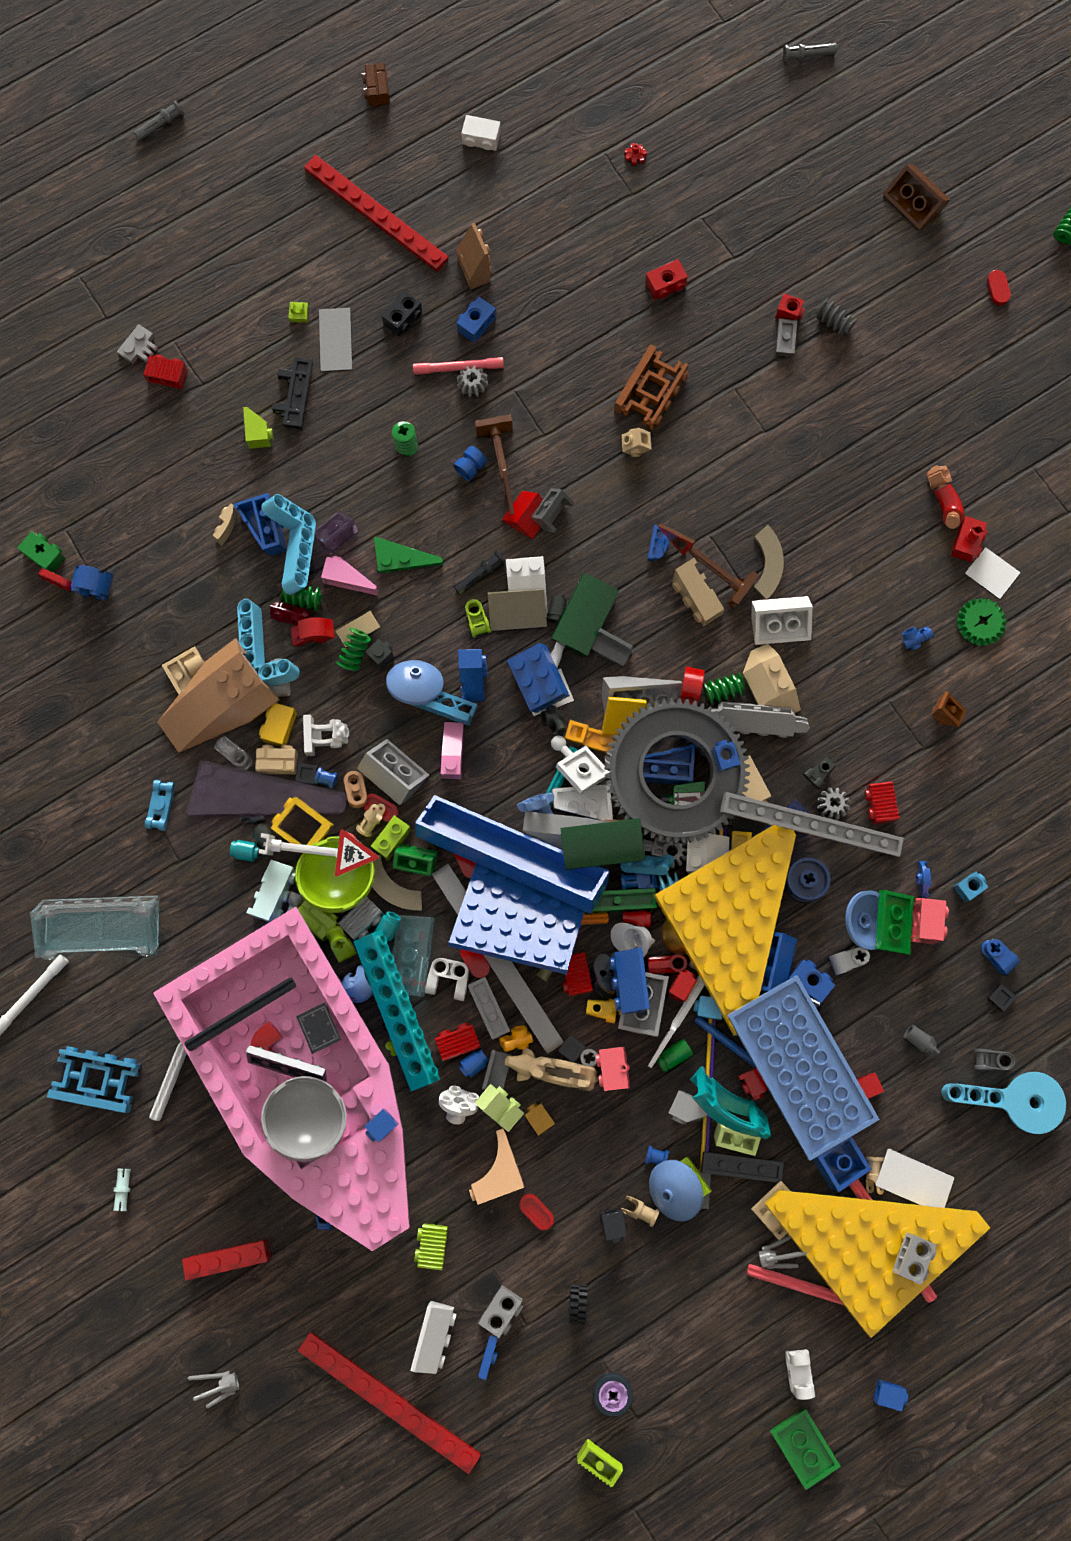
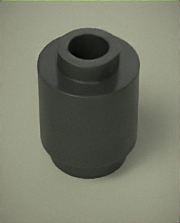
M555 594L554 597H550L547 612L549 621L559 623L568 605V600L565 599L564 595Z
M260 824L253 830L252 836L263 850L266 847L263 846L266 839L261 838V833L273 835L275 840H279L268 824Z

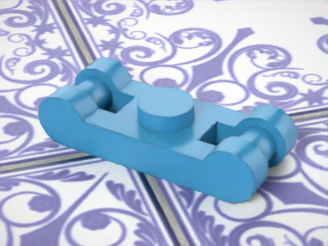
M154 780L145 828H158L160 831L166 830L175 783H162L160 780ZM161 790L166 791L165 796H160ZM156 815L161 816L159 821L155 820Z
M665 854L663 857L645 855L646 861L622 863L620 867L622 871L627 873L666 875L669 867L674 862V858L669 854Z

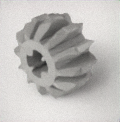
M475 365L472 369L466 366V371L461 370L460 375L457 377L458 389H462L463 395L468 393L469 397L472 394L478 397L479 392L484 393V387L488 385L486 373H483L482 368L476 370Z
M831 787L827 789V792L822 791V797L817 799V802L821 803L817 806V809L824 810L821 816L827 813V818L832 819L834 816L835 820H839L840 815L844 817L846 815L845 810L850 809V806L846 804L850 799H844L846 792L839 794V788H836L833 792ZM835 801L837 804L832 807L830 803Z

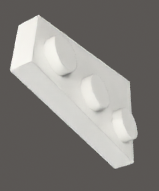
M595 785L582 794L574 787L552 789L554 793L553 809L601 821L613 820L610 800L611 793H607L610 786Z

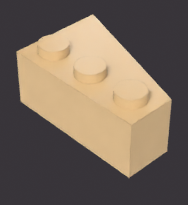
M693 558L675 569L672 586L677 593L680 592L683 596L682 600L686 607L692 609L695 620L698 623L701 622L704 627L723 614L724 608L713 589H709L704 582V579H706L704 573L699 574L695 567L697 561Z

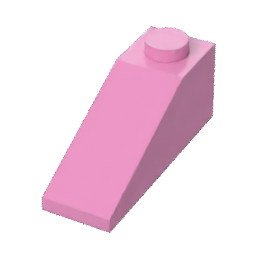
M337 556L326 558L321 576L324 584L378 596L377 586L342 558Z
M444 723L441 758L442 779H461L464 724Z

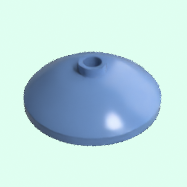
M409 660L401 662L390 669L386 678V686L389 693L395 699L406 704L421 705L435 700L443 690V677L433 665L419 660Z
M875 891L857 893L850 900L846 910L845 920L850 938L857 946L867 950H876L879 893Z
M665 1160L654 1167L649 1178V1191L654 1204L660 1212L675 1221H687L695 1217L703 1204V1189L694 1171L686 1164L677 1160Z

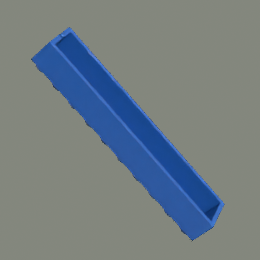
M435 795L427 805L426 811L424 810L415 822L416 837L590 914L608 885L609 870L600 866L566 870L563 850Z

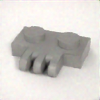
M138 324L118 349L117 353L132 364L138 357L147 363L148 357L145 354L153 356L154 353L149 349L156 352L158 347L151 343L154 338L153 333Z

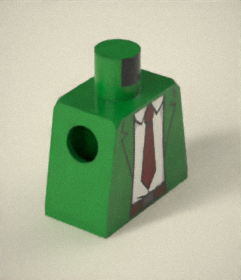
M705 782L675 785L672 788V795H661V801L672 805L693 803L705 793Z

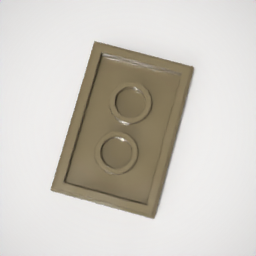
M544 588L488 593L491 631L547 627Z

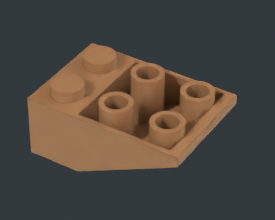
M475 223L470 225L457 248V260L470 289L489 283L490 274H492L489 257L491 252L488 244L483 242L482 230L477 229Z

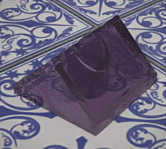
M338 511L315 530L314 538L331 555L358 531L354 520Z

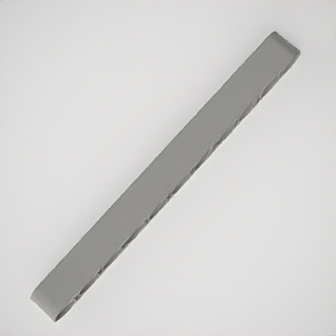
M446 864L432 873V876L458 915L466 890L449 864ZM484 955L546 1053L549 1054L564 1044L512 961Z

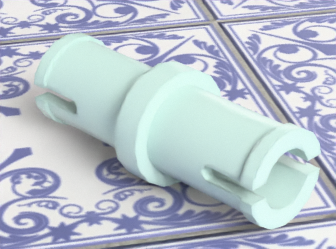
M117 1169L113 1211H119L120 1202L121 1211H127L128 1192L131 1189L129 1188L131 1169H125L124 1178V1169Z

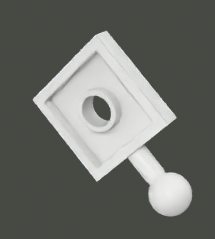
M555 736L552 739V748L556 751H561L567 757L558 762L556 768L580 794L606 779L604 775L609 773V771L604 769L605 766L587 746L572 753L566 746L564 737ZM579 768H586L588 772L583 773Z

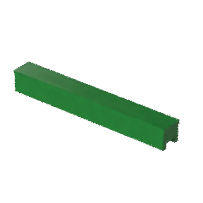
M655 888L604 891L591 913L656 910Z

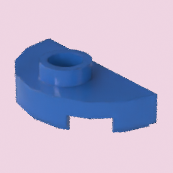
M655 524L647 561L661 559L669 548V539Z
M918 861V873H916V884L919 885L921 899H927L930 896L928 887H931L930 869L927 868L928 863L926 861Z
M489 1336L478 1376L484 1380L487 1378L490 1364H495L498 1352L494 1351L498 1339L496 1336Z

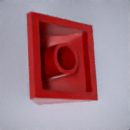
M522 491L513 503L514 514L511 515L510 510H508L502 521L533 540L541 527L531 516L543 498L538 493Z

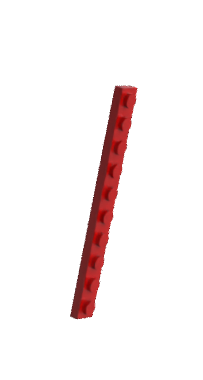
M317 155L304 166L307 173L436 272L448 261V256Z
M312 1332L309 1333L298 1350L301 1354L469 1474L481 1453Z

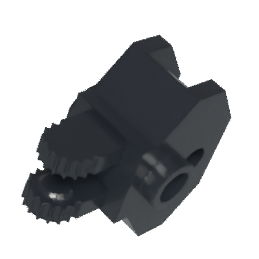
M606 954L598 955L589 971L593 990L603 999L611 998L616 991L612 989L614 972L610 970V957Z

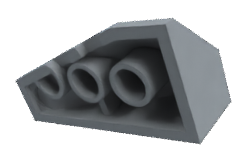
M625 676L604 677L602 684L604 713L608 697L646 700L647 704H650L652 707L655 701L661 705L663 699H665L667 704L671 698L675 702L680 698L682 682Z
M525 811L522 831L542 842L563 850L560 828L604 823L606 821Z

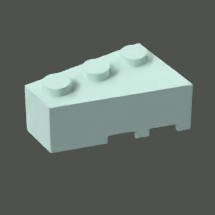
M271 860L261 880L263 883L260 891H256L254 895L256 901L253 909L248 908L246 913L269 923L283 915V910L281 909L284 902H287L290 885L294 884L296 880V869Z

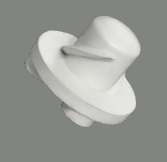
M450 1086L449 1090L440 1094L439 1105L447 1112L446 1119L450 1123L462 1124L466 1116L477 1112L479 1106L475 1101L479 1096L476 1093L461 1090L458 1086Z

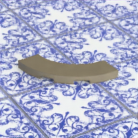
M769 525L754 537V540L762 550L765 564L763 574L753 589L764 600H768L775 592L782 577L784 566L781 544Z
M378 855L379 859L373 861L375 869L373 889L392 905L406 910L422 911V892L405 889L393 882L383 867L381 855Z

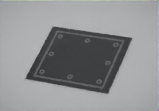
M322 1003L296 1016L312 1054L341 1040L326 1003Z

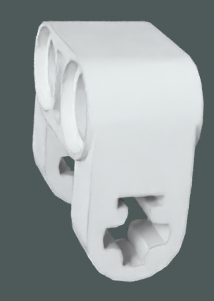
M445 958L435 959L428 974L425 993L436 994L439 977L441 976L457 980L454 999L464 1001L469 979V968L466 963ZM439 961L444 962L446 965V969L442 973L436 970V964ZM459 965L465 968V974L462 977L455 974V968Z
M804 1349L785 1352L791 1392L797 1399L814 1398L815 1390L812 1381L809 1351Z

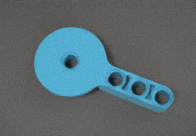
M1040 1072L1021 1074L1005 1089L964 1084H946L941 1091L942 1097L949 1102L1002 1108L1018 1128L1033 1134H1043L1055 1129L1061 1123L1066 1111V1099L1062 1088L1052 1077ZM953 1087L957 1092L955 1098H952L950 1095V1090ZM972 1090L976 1092L975 1100H972L970 1098V1092ZM992 1092L996 1095V1101L994 1103H992L990 1100V1094ZM1032 1097L1035 1102H1038V1105H1035L1033 1108L1030 1106V1099Z

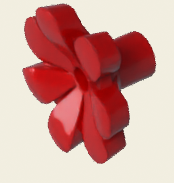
M631 143L630 148L625 149V160H632V165H637V161L643 163L645 161L644 156H647V150L642 145Z

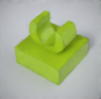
M290 302L289 321L308 323V303Z

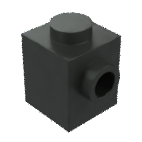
M380 639L365 651L367 658L380 671L394 659L393 648L386 641L383 643Z

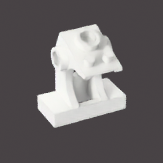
M303 715L305 754L307 756H315V747L318 746L341 748L342 744H347L349 736L347 725L341 723V720L334 719L330 720V724L314 725V719L311 715ZM322 731H333L332 738L322 740Z

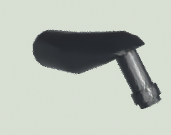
M263 814L258 816L245 815L243 818L240 817L238 821L258 824L265 822L266 816Z

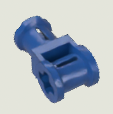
M640 873L632 875L620 874L622 890L629 888L660 889L657 875Z

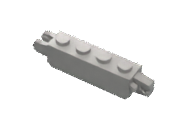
M721 702L718 704V708L711 709L712 714L718 711V718L725 716L724 723L731 722L729 729L735 727V731L741 734H749L751 732L758 733L761 736L773 734L786 738L793 736L794 732L806 733L810 729L806 717L795 716L794 711L788 707Z

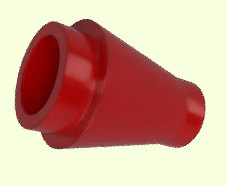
M647 910L624 911L623 923L645 928L651 927L652 912H647Z

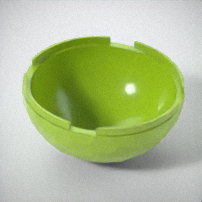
M328 837L316 844L313 843L311 846L337 849L339 837ZM303 853L296 866V884L301 896L315 909L331 913L345 912L358 906L368 896L375 877L373 862L336 877L337 858L335 856Z

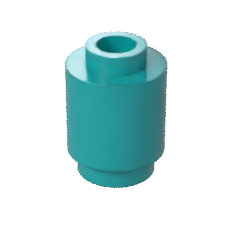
M233 841L230 846V856L234 857V859L254 862L255 858H259L260 847L255 842Z
M388 911L386 915L382 916L374 932L382 930L387 941H392L400 926L401 918L397 914Z

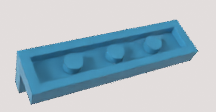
M441 692L439 696H442V698L439 699L437 697L435 701L421 705H412L470 726L478 707L476 703L445 692ZM450 699L455 706L448 707L441 704V702ZM465 705L472 707L469 714L460 711L458 708Z

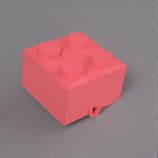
M916 898V902L913 905L911 942L936 944L944 941V938L947 936L945 918L948 917L949 913L946 901Z
M625 1047L599 1050V1054H596L597 1066L601 1067L602 1075H599L600 1087H604V1091L630 1088L628 1074L630 1066L627 1064Z

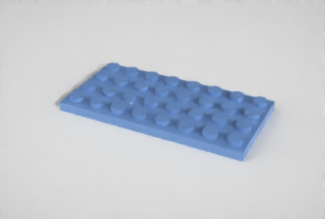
M797 975L727 1015L809 1161L880 1120Z

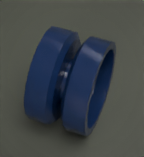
M811 857L801 858L788 868L784 889L794 901L803 904L812 903L822 897L829 889L831 882L830 872L826 865L818 859ZM804 878H807L809 880L808 884L805 883L806 879Z

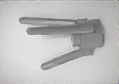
M788 1235L780 1241L778 1240L770 1245L763 1246V1251H759L758 1254L762 1268L769 1270L774 1268H798V1264L775 1263H778V1260L807 1255V1252L804 1253L802 1251L776 1256L775 1250L771 1251V1249L790 1240L791 1237Z
M226 1371L224 1373L189 1376L188 1380L190 1381L222 1378L219 1381V1387L197 1395L193 1400L197 1401L220 1391L224 1393L206 1405V1408H210L226 1397L236 1394L235 1391L239 1390L236 1374H230V1371Z

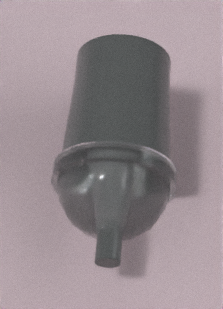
M911 1025L906 1030L904 1038L918 1048L922 1054H932L935 1052L938 1055L940 1053L936 1049L937 1042L933 1036L926 1034L914 1025Z

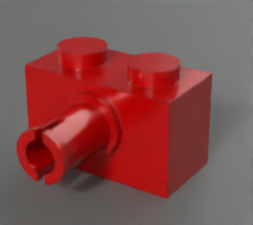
M965 516L959 527L950 556L971 563L976 557L979 558L982 547H980L981 541L985 540L988 533L985 530L987 523Z

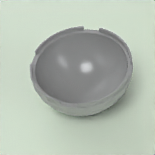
M295 1077L280 1084L266 1099L261 1115L262 1132L269 1146L283 1158L298 1162L313 1161L330 1153L340 1142L346 1127V1109L342 1098L327 1082L314 1077Z

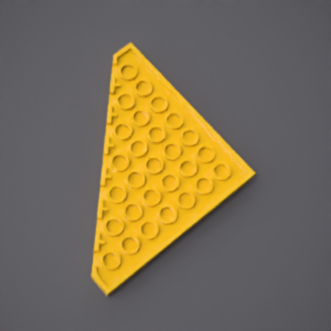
M774 825L654 895L733 1035H737L727 1015L758 998L760 995L796 838L793 830Z
M779 1190L764 1203L799 1249L804 1253L807 1252L806 1258L870 1338L990 1229L977 1211L784 1190ZM906 1232L936 1244L935 1257L930 1261L928 1277L923 1281L922 1285L892 1272ZM921 1244L917 1247V1254L922 1252ZM914 1264L909 1268L910 1274H913L915 1271Z

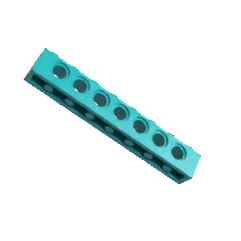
M383 931L374 932L353 941L410 1090L414 1091L440 1080L438 1069L432 1060L430 1049L425 1042L423 1031L418 1024L416 1013L411 1006L409 995L404 988L401 974L397 970L394 956L390 952L387 938Z

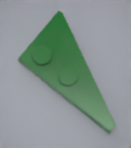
M374 537L379 573L443 565L441 557Z

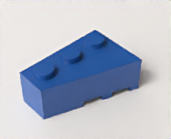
M268 493L233 504L262 550L269 556L287 551L281 525L267 517L262 511V504L271 498Z
M482 649L458 650L462 699L470 702L485 701L484 677H488L486 655H482Z
M695 743L665 752L646 755L643 763L645 782L673 785L692 783Z

